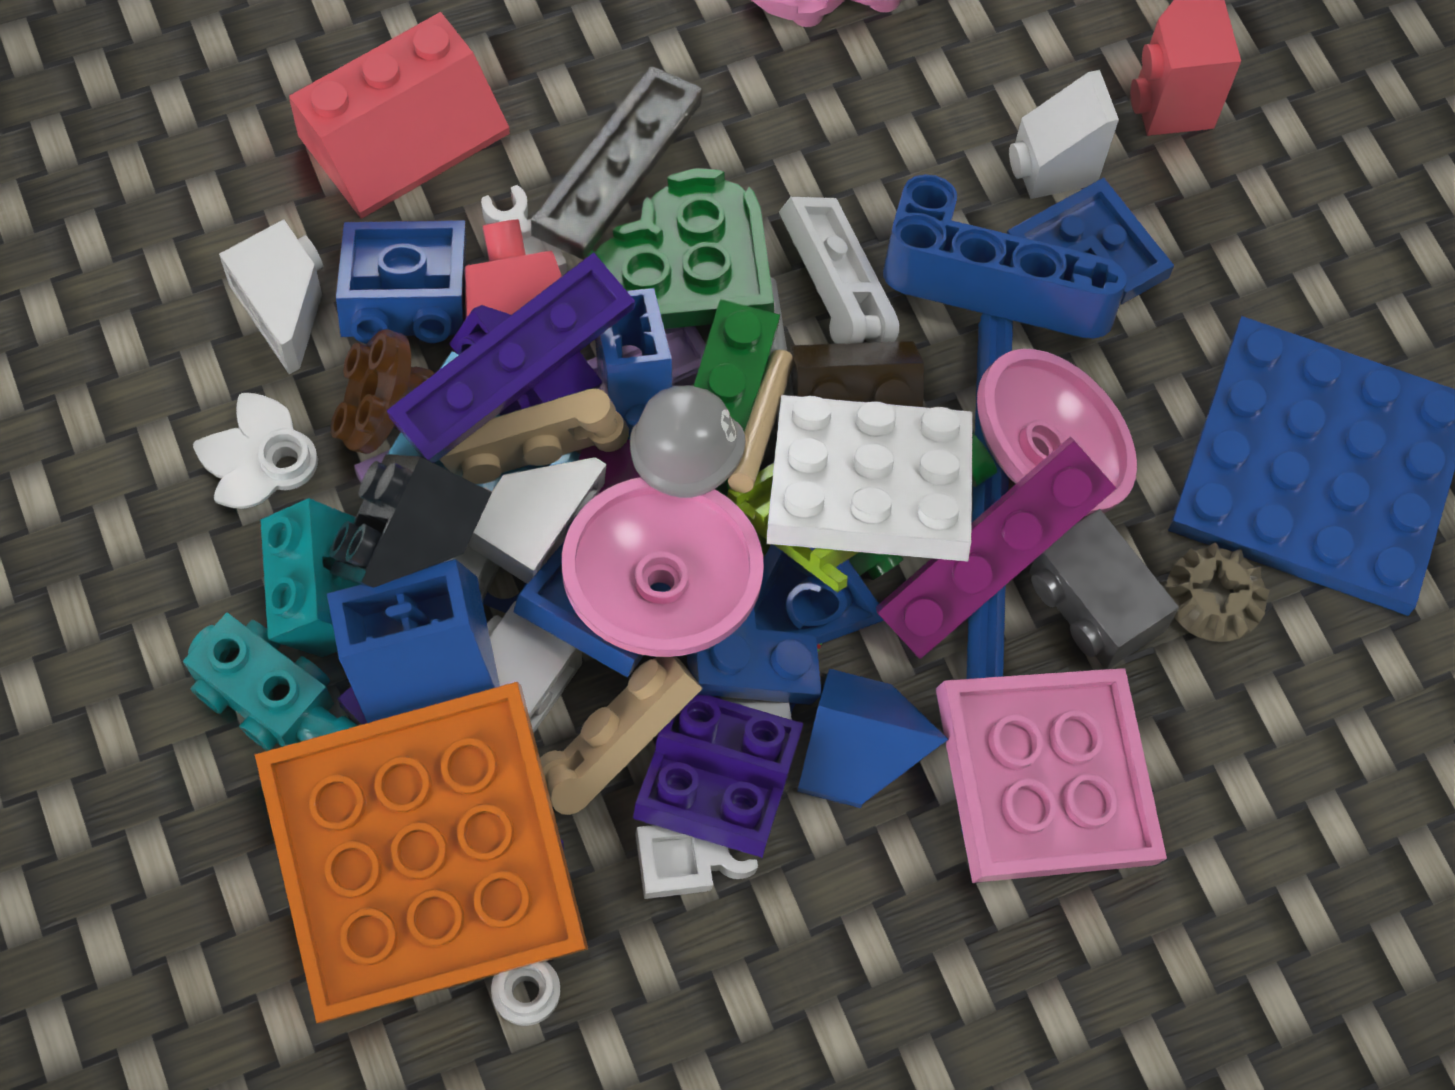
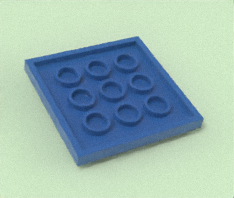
M1241 316L1236 326L1168 531L1209 546L1216 542L1220 549L1231 552L1241 549L1243 557L1409 616L1418 602L1455 471V389Z

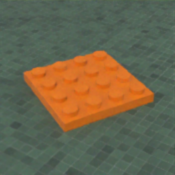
M518 682L255 754L316 1023L328 1022L588 950L522 686Z

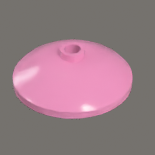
M1018 349L1005 353L985 371L977 392V407L981 429L993 457L1015 484L1071 436L1117 488L1086 516L1099 509L1106 513L1129 495L1137 473V458L1133 439L1118 408L1091 377L1069 361L1054 354L1035 349Z
M641 477L618 483L590 500L573 520L567 532L562 551L564 588L573 609L580 619L605 641L629 652L655 657H673L696 653L708 649L729 637L743 624L753 610L760 593L764 570L762 547L758 535L744 512L728 497L715 489L704 495L692 498L670 496L654 489ZM654 583H665L671 589L666 592H658L652 590L650 586Z

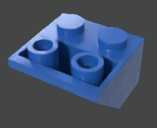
M457 559L433 565L374 588L361 584L327 593L338 656L367 723L500 686L478 578Z

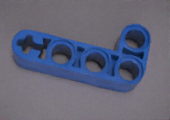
M926 174L915 176L907 181L903 188L892 225L883 268V277L891 288L906 295L1082 338H1099L1111 331L1127 284V275L1116 262L1105 257L952 221L957 201V191L950 182L936 175Z

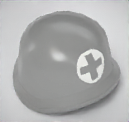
M692 385L673 386L659 391L646 404L639 421L633 427L630 435L631 457L640 477L659 492L679 498H692L704 495L717 488L738 467L745 449L743 428L737 421L731 418L722 400L707 389Z

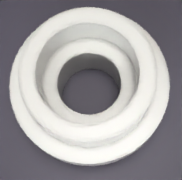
M546 961L494 975L491 985L492 1000L498 1013L513 1024L529 1026L540 1023L553 1013L559 1002L560 982L558 975ZM523 981H531L539 988V994L536 999L528 1003L519 1002L513 996L514 988Z

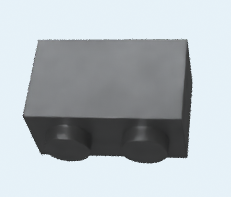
M1101 509L1076 523L1033 561L1029 572L1032 575L1033 587L1041 600L1049 607L1056 606L1071 625V635L1080 650L1089 657L1095 656L1105 669L1111 668L1164 633L1179 609V606Z

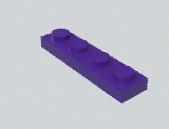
M593 252L387 410L388 416L420 456L435 463L634 310L635 300Z

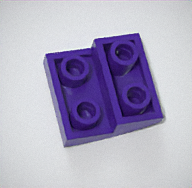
M696 695L658 733L655 752L635 803L633 819L763 858L803 723L713 696Z

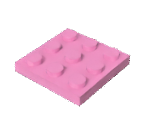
M1125 668L946 680L935 689L943 732L948 738L946 748L972 883L1152 866L1167 859Z

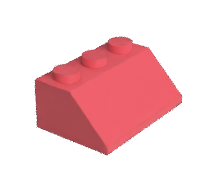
M441 12L289 95L298 137L361 219L510 134L509 125L473 51Z

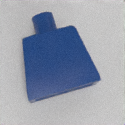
M654 288L627 291L635 300V309L595 339L598 376L603 382L599 389L609 396L616 411L625 420L629 428L628 440H630L632 429L639 421L648 401L659 391L672 387V358ZM627 345L635 346L642 351V356L623 358L622 347Z

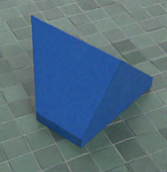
M770 545L763 560L762 585L754 606L756 629L816 635L818 645L884 621L876 610V606L879 603L849 560L835 567L848 576L847 587L837 593L775 545Z
M829 668L797 792L861 808L863 803L946 742L948 738L892 684Z

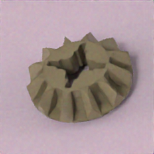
M1216 542L1203 549L1193 550L1191 548L1173 566L1166 583L1167 593L1179 606L1174 616L1177 622L1191 634L1214 642L1237 640L1253 631L1265 615L1266 603L1270 592L1269 589L1265 588L1261 578V566L1254 567L1244 559L1241 549L1233 552L1220 549ZM1214 573H1217L1218 578L1221 579L1223 588L1233 589L1234 592H1238L1229 594L1224 602L1221 613L1220 605L1216 603L1214 593L1203 591L1204 588L1209 586Z

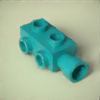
M226 612L215 626L209 625L196 635L189 647L188 656L182 661L196 681L190 688L193 694L218 714H221L227 706H230L243 716L245 720L240 724V729L266 751L272 750L277 743L283 747L358 726L346 716L337 718L329 712L335 703L326 687L331 682L328 676L303 656H300L294 663L279 652L278 648L281 644L268 640L267 628L253 619L245 626ZM237 649H240L239 655L235 660L225 663ZM287 685L290 687L289 693L285 698L273 701L277 695L276 686Z

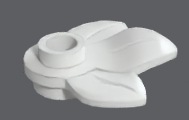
M255 393L239 394L236 406L239 428L215 433L193 443L194 451L205 469L214 476L222 478L215 490V502L231 508L244 509L262 504L276 490H292L304 485L312 478L318 464V456L314 444L306 435L294 430L289 410L280 402ZM292 456L297 459V462L292 466L286 468L276 467L277 462L283 457Z

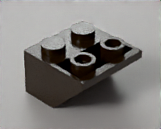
M914 341L791 345V354L794 358L791 371L794 396H816L823 399L882 402L890 405L923 407L924 362Z

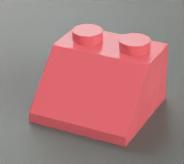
M1173 0L1159 17L1150 44H1145L1143 47L1142 69L1138 79L1132 80L1130 91L1133 111L1135 114H1142L1147 136L1215 128L1241 64L1225 0Z

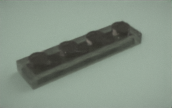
M651 66L531 219V236L584 260L700 107L702 88Z

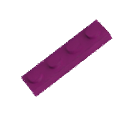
M1070 436L971 523V546L968 562L931 558L876 606L877 613L916 656L921 659L1117 488Z

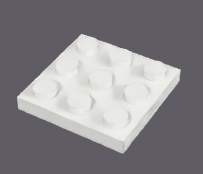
M781 395L766 544L968 562L971 546L972 511L971 411L951 410L944 407L925 408L890 405L882 402L833 400L816 396L798 397Z

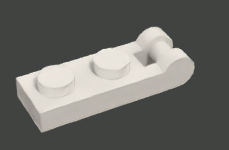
M790 197L780 209L779 214L816 286L817 292L831 316L829 328L834 343H862L864 340L867 343L895 342L899 334L897 315L837 198Z

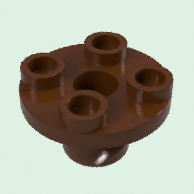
M384 329L376 333L366 345L358 342L352 345L346 356L343 369L344 377L349 379L344 401L338 405L332 417L330 427L332 437L343 440L345 446L350 450L370 454L383 444L393 428L397 429L400 434L401 431L389 418L387 410L435 374L430 369L418 366L411 367L410 344L403 334Z

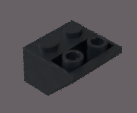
M385 454L382 463L375 461L369 467L361 482L358 496L363 498L364 501L354 522L346 521L332 543L330 557L335 559V562L329 573L341 579L374 588L463 555L492 492L422 457Z

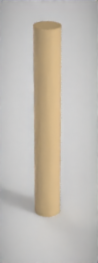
M775 350L771 353L744 431L745 449L738 467L728 478L729 486L736 492L747 493L754 487L780 407L781 395H784L793 368L794 358L788 351Z

